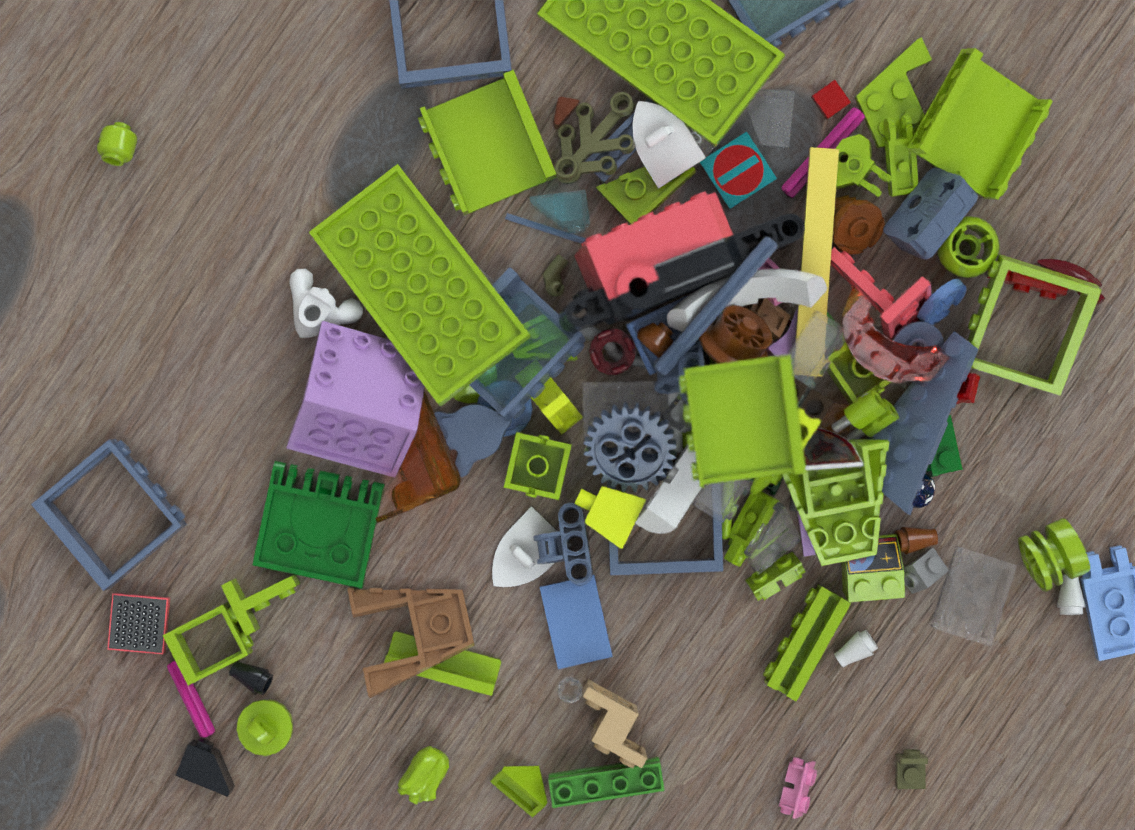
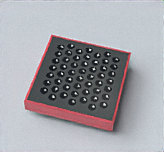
M113 593L107 650L165 654L166 642L162 635L166 634L168 630L170 598Z

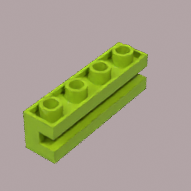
M819 584L815 589L811 588L804 599L807 605L802 613L797 612L790 625L793 628L788 638L783 637L777 648V652H779L775 662L770 661L763 673V676L766 677L764 682L767 686L784 693L796 702L851 605V602H848V600Z

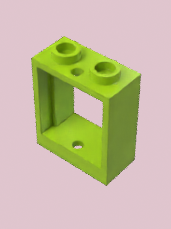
M228 602L162 635L188 686L253 652L251 648L254 645L250 634L245 636ZM222 613L240 651L200 670L182 633Z

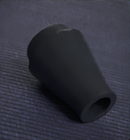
M240 661L234 662L229 671L230 676L238 680L255 695L257 693L264 695L273 680V675L269 673L268 669Z

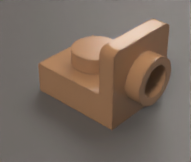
M767 298L758 299V303L746 305L745 307L755 312L765 321L771 331L773 340L781 337L791 317L778 305L775 307Z

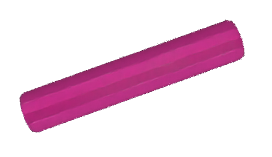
M176 661L167 665L169 673L199 736L206 738L215 732V728L194 684L187 685Z

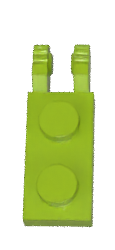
M909 114L901 115L900 128L903 137L896 138L894 119L892 117L884 119L887 174L893 177L888 183V194L891 197L910 194L919 184L917 155L907 149L913 138V126Z

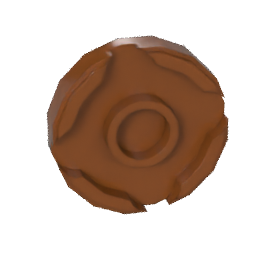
M855 200L842 207L834 217L832 241L841 251H846L848 254H860L867 247H873L882 236L885 221L879 207L868 200Z

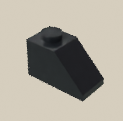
M201 738L192 740L187 745L175 776L228 797L233 792L235 785L220 750L214 748V744L208 740Z

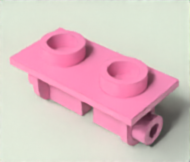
M793 757L792 762H789L785 778L786 782L795 784L794 789L784 786L779 803L781 813L791 815L792 811H794L792 817L794 819L803 816V813H807L810 805V797H807L809 787L814 785L817 776V770L814 769L815 761L803 765L804 760Z

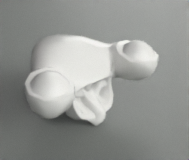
M296 269L291 274L289 284L293 298L294 324L300 338L318 336L322 321L340 326L355 323L362 317L363 307L360 301L351 298L343 301L339 307H336L335 299L326 288L312 287L313 275L307 269Z

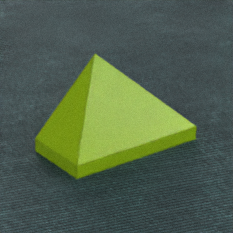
M506 766L490 781L532 818L548 803L539 766Z

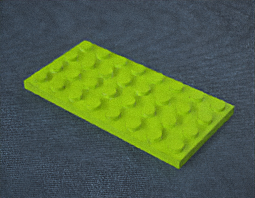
M547 0L537 13L539 18L653 102L676 116L687 127L715 147L785 58L783 52L711 0Z
M398 164L309 232L439 406L444 405L532 337Z

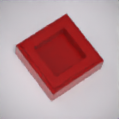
M836 80L811 96L826 120L851 103Z

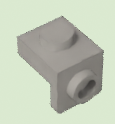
M934 548L926 550L909 565L903 567L905 586L914 594L929 588L949 571Z

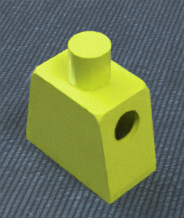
M601 486L597 496L581 489L574 504L589 511L584 521L587 525L617 547L623 549L646 499Z

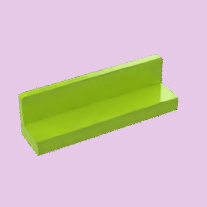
M395 631L384 663L418 656L415 636ZM465 650L416 676L492 696L501 660Z

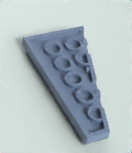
M955 331L895 403L894 408L899 415V419L874 436L867 438L890 441L889 450L886 452L885 464L887 468L886 477L883 479L882 492L909 515H911L914 506L912 503L917 491H921L924 481L922 479L928 465L932 464L948 425L946 421L952 408H955L958 401L957 394L962 382L966 381L978 352L974 345Z

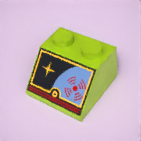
M896 534L879 535L877 555L841 562L843 593L848 602L905 598L904 568Z

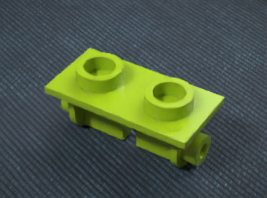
M792 551L778 557L774 563L766 568L755 571L745 581L753 591L758 601L761 599L765 601L781 591L776 582L781 580L784 586L787 587L801 579L802 574L806 571L801 561Z

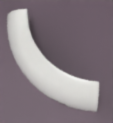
M762 269L752 276L726 307L733 304L737 306L758 303L760 298H776L778 302L800 304L811 308L827 291V286L822 277L808 272L788 269ZM731 275L697 289L677 303L667 314L668 326L683 332Z
M688 444L674 462L673 468L668 471L667 477L663 478L662 484L654 496L649 499L635 524L649 532L662 534L676 529L690 504L702 488L699 485V480L693 481L691 463H696L695 451L689 452Z

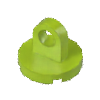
M263 699L254 701L244 708L238 718L237 733L239 740L245 749L256 755L268 756L276 754L288 744L292 737V716L288 709L276 700Z

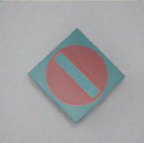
M747 131L700 162L729 209L777 179Z

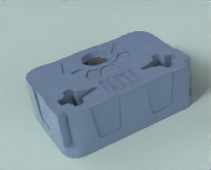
M932 168L924 175L919 184L888 220L883 231L902 251L920 259H929L937 252L978 199V195L961 176L946 172L940 168Z

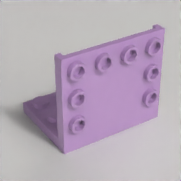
M322 321L305 395L286 448L396 477L417 432L425 386L389 339Z

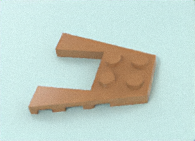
M347 588L354 618L408 606L418 650V656L363 668L369 698L475 646L463 590L426 589L427 591L411 589L383 590L382 588H369V590Z

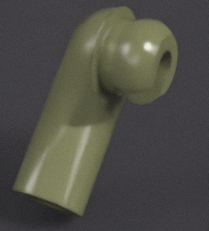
M559 254L543 273L545 290L549 295L555 297L561 296L564 292L565 287L562 284L560 273L569 263Z

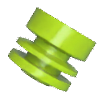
M1064 518L1045 526L1046 539L1036 530L1031 532V539L1027 535L1018 538L1023 563L1030 576L1044 592L1052 589V582L1057 586L1063 584L1061 570L1072 580L1090 572V562L1084 546L1074 528Z

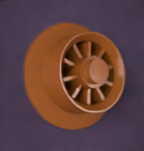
M732 305L726 307L699 337V340L704 350L714 360L712 362L713 365L768 357L766 349L772 342V334L765 321L755 312L742 306Z

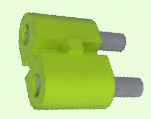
M872 390L844 409L845 416L832 424V428L838 433L852 424L857 429L847 435L848 440L859 439L865 434L872 437L898 420L899 415L889 401L884 398L882 399L878 393Z

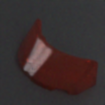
M854 285L842 313V329L845 341L855 359L862 367L870 370L875 376L890 382L903 384V381H920L921 383L931 381L949 360L944 350L937 344L926 347L905 345L883 335L873 326L874 320L869 315L868 308L872 305L871 300L865 297L860 289Z

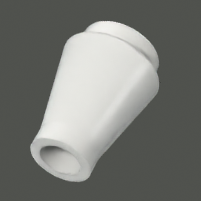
M1064 574L1062 575L1063 584L1060 586L1057 608H1060V615H1082L1083 608L1086 606L1079 577L1072 580Z
M867 630L861 633L857 631L834 655L841 666L845 667L848 664L874 655L873 652L878 647Z

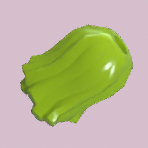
M432 746L419 750L399 780L398 793L400 795H409V801L416 805L418 802L434 801L437 788L449 768V758L447 755Z

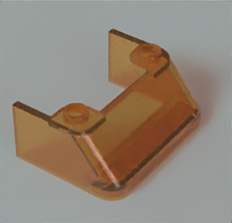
M425 392L423 393L417 432L399 468L404 482L397 484L392 489L391 496L396 509L377 517V523L451 493L460 486V474Z

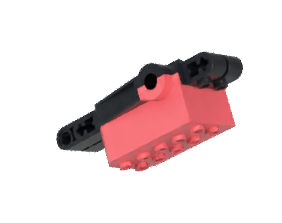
M706 191L690 197V200L682 205L680 202H676L665 207L657 215L651 212L641 216L632 225L628 226L627 223L612 228V231L607 233V235L602 236L601 233L593 235L581 243L582 247L574 255L587 288L572 296L573 300L559 314V323L565 331L575 333L601 322L611 325L616 322L628 321L638 313L693 292L713 281L732 275L758 246L757 244L750 249L749 243L752 241L760 243L765 237H769L778 245L774 252L787 247L802 237L805 229L804 222L796 214L789 213L733 235L716 192L707 195ZM629 283L636 287L640 293L639 298L631 295L628 289ZM586 309V314L580 319L579 317L573 318L572 313L578 314Z

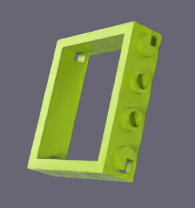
M999 254L997 261L994 260L991 268L988 270L990 280L987 288L982 287L978 297L980 307L977 314H972L968 324V329L971 331L967 341L977 349L980 347L1008 270L1081 292L1048 380L978 358L974 359L971 368L1061 396L1102 290L1097 284Z

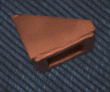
M566 97L558 98L553 123L554 129H559L579 105L580 100Z

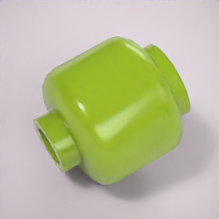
M115 122L114 125H107L102 129L97 152L102 156L101 159L104 162L114 166H122L133 159L137 145V136L130 130L131 127L129 125Z

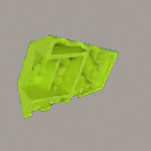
M848 440L862 459L863 466L806 470V473L794 475V473L782 474L821 566L877 555L881 521L879 515L880 506L883 504L884 493L882 488L883 479L886 477L887 465L885 461L886 452L889 450V440Z

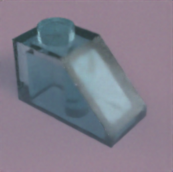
M586 190L530 197V203L533 208L562 230L568 229V233L584 232L585 227L590 226Z

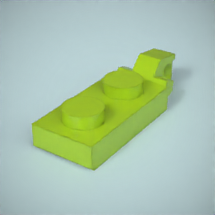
M762 491L755 495L750 493L728 536L730 538L728 543L730 547L724 556L725 560L738 567L742 565L747 555L749 556L756 547L780 502L779 500Z

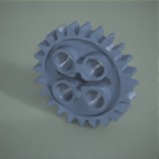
M624 402L623 409L619 411L614 404L612 405L611 414L606 410H602V419L594 417V427H588L587 434L589 436H586L584 444L588 446L584 450V455L590 456L587 460V466L596 465L593 468L592 474L598 475L602 473L601 483L606 482L608 479L611 480V489H614L617 484H621L622 492L626 491L627 486H632L634 493H636L638 485H642L645 490H648L649 481L657 486L659 484L658 475L666 478L667 469L673 468L674 462L671 459H676L677 453L674 450L677 446V440L671 439L674 437V429L666 430L669 423L668 420L659 422V411L654 415H650V406H647L644 411H640L639 403L636 402L634 408L629 409L627 402ZM636 426L640 431L632 433L627 430V427ZM612 441L616 443L617 446L614 448H609L604 445V442ZM651 447L657 450L655 454H648L644 449ZM618 457L615 461H610V459ZM631 463L634 468L625 469L621 464Z

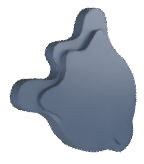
M476 403L462 407L455 413L437 411L432 414L431 422L443 432V449L446 451L453 449L457 451L458 455L454 464V472L459 477H464L469 474L477 460L485 459L498 451L501 447L503 435H505L507 428L512 423V418L507 421L494 408Z

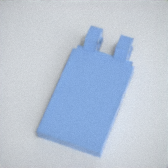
M1121 545L1109 547L1111 561L1114 566L1104 569L1101 568L1099 554H1095L1093 551L1086 552L1091 569L1090 572L1082 575V578H1080L1095 656L1098 661L1135 653V566L1129 563L1127 550L1125 547L1122 548Z

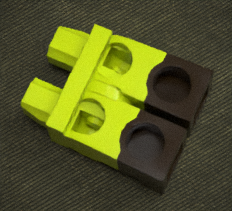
M794 377L804 449L834 401Z

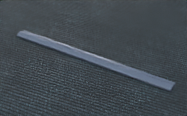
M508 213L505 218L506 220L578 243H583L586 239Z

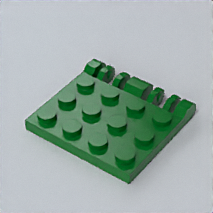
M275 461L252 565L363 588L385 484L373 482L369 503H366L369 480L363 479L359 487L358 501L348 499L353 484L352 477L345 476L341 497H338L336 493L340 474L320 470L314 492L310 490L313 484L315 469H307L304 476L303 489L293 487L298 474V466L290 465L286 485H282L287 463Z

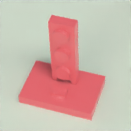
M834 247L831 251L830 265L882 314L880 318L883 336L891 345L893 337L903 326L919 321L917 317L919 310L932 295L931 284L922 276L893 303L895 300L892 295L884 288L880 291L873 284L875 280L867 271L863 269L860 272L853 265L855 261L846 251L840 253Z

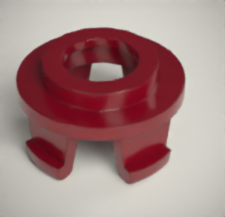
M619 329L601 331L594 337L589 349V356L594 367L607 375H618L628 370L633 364L636 355L633 340L627 333ZM609 342H617L623 349V355L617 362H608L603 357V347Z

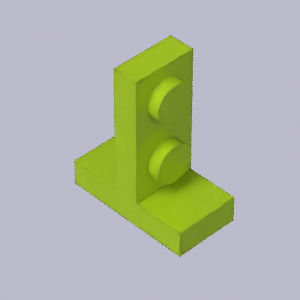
M294 574L247 598L236 578L221 585L245 636L260 629L251 608H254L255 612L271 605L269 599L277 595L282 600L296 593L294 587L301 583L297 575Z

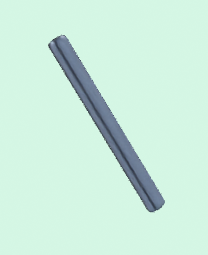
M765 237L658 359L654 364L657 371L662 375H667L772 255L778 245L771 238Z

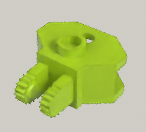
M858 134L842 139L836 149H839L836 189L852 185L862 186L879 198L882 192L877 186L867 182L866 178L873 172L881 180L889 183L893 177L876 166L877 164L872 160L871 142L867 138ZM843 155H848L846 162H840Z

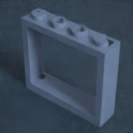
M389 0L399 84L402 89L504 77V73L512 70L503 0H495L502 60L407 71L399 0Z
M116 439L106 441L31 504L103 591L111 589L187 525L183 520L185 515L182 510L175 504L172 506L165 498L167 496L166 491L158 483H152L147 477L149 471L139 461L136 463L129 455L131 453L130 448L122 440L117 441ZM112 453H114L172 523L170 527L113 574L53 503Z
M609 479L607 480V487L611 488L612 481ZM720 482L711 484L713 558L618 562V547L609 541L610 575L723 571Z

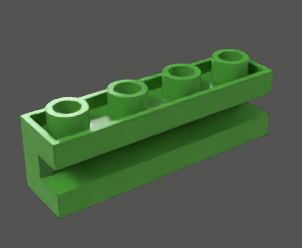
M659 757L647 758L642 768L636 765L634 768H630L623 763H615L549 773L548 778L552 808L665 791Z

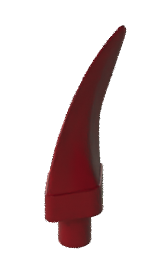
M1058 259L1037 260L1038 264L1053 271L1097 284L1099 287L1102 286L1096 277L1076 264ZM1100 294L1096 306L1106 299L1102 294Z

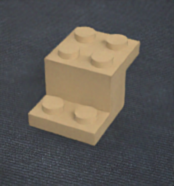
M587 679L583 687L585 703L598 711L603 708L591 730V741L595 743L594 747L609 755L610 751L620 756L619 761L630 768H634L635 765L642 768L647 760L645 748L626 738L639 715L637 705Z

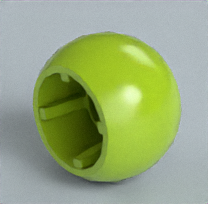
M965 216L937 250V254L941 264L950 273L965 278L977 277L987 272L991 268L993 261L997 260L1000 249L999 238L994 228L985 220L978 217ZM969 229L978 234L980 238L977 239L973 235H965L964 233ZM962 241L968 242L971 246V252L968 256L963 255L959 250V245ZM981 243H983L984 253L982 259H977L976 256L981 250ZM968 261L969 265L963 264L961 262Z

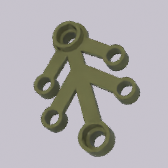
M618 92L613 95L610 101L612 110L593 132H591V120L594 117L593 108L588 103H581L577 106L576 114L579 118L581 146L574 155L572 142L576 138V131L570 124H563L559 127L558 136L561 139L562 158L557 161L554 169L557 174L556 177L560 182L572 184L582 174L594 172L612 175L617 170V164L612 157L604 156L600 161L584 162L589 154L617 150L624 154H629L635 149L633 138L627 134L615 139L602 140L621 117L629 116L633 112L634 101L628 93ZM621 104H628L626 109L619 110ZM589 109L587 115H581L582 110ZM566 130H571V134L568 137H563V133ZM624 141H631L628 147H622ZM612 162L611 168L603 169L605 163ZM569 167H573V172L569 175H566L565 170Z

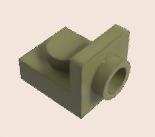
M904 749L903 754H895L897 789H926L925 764H928V757L920 753V750Z

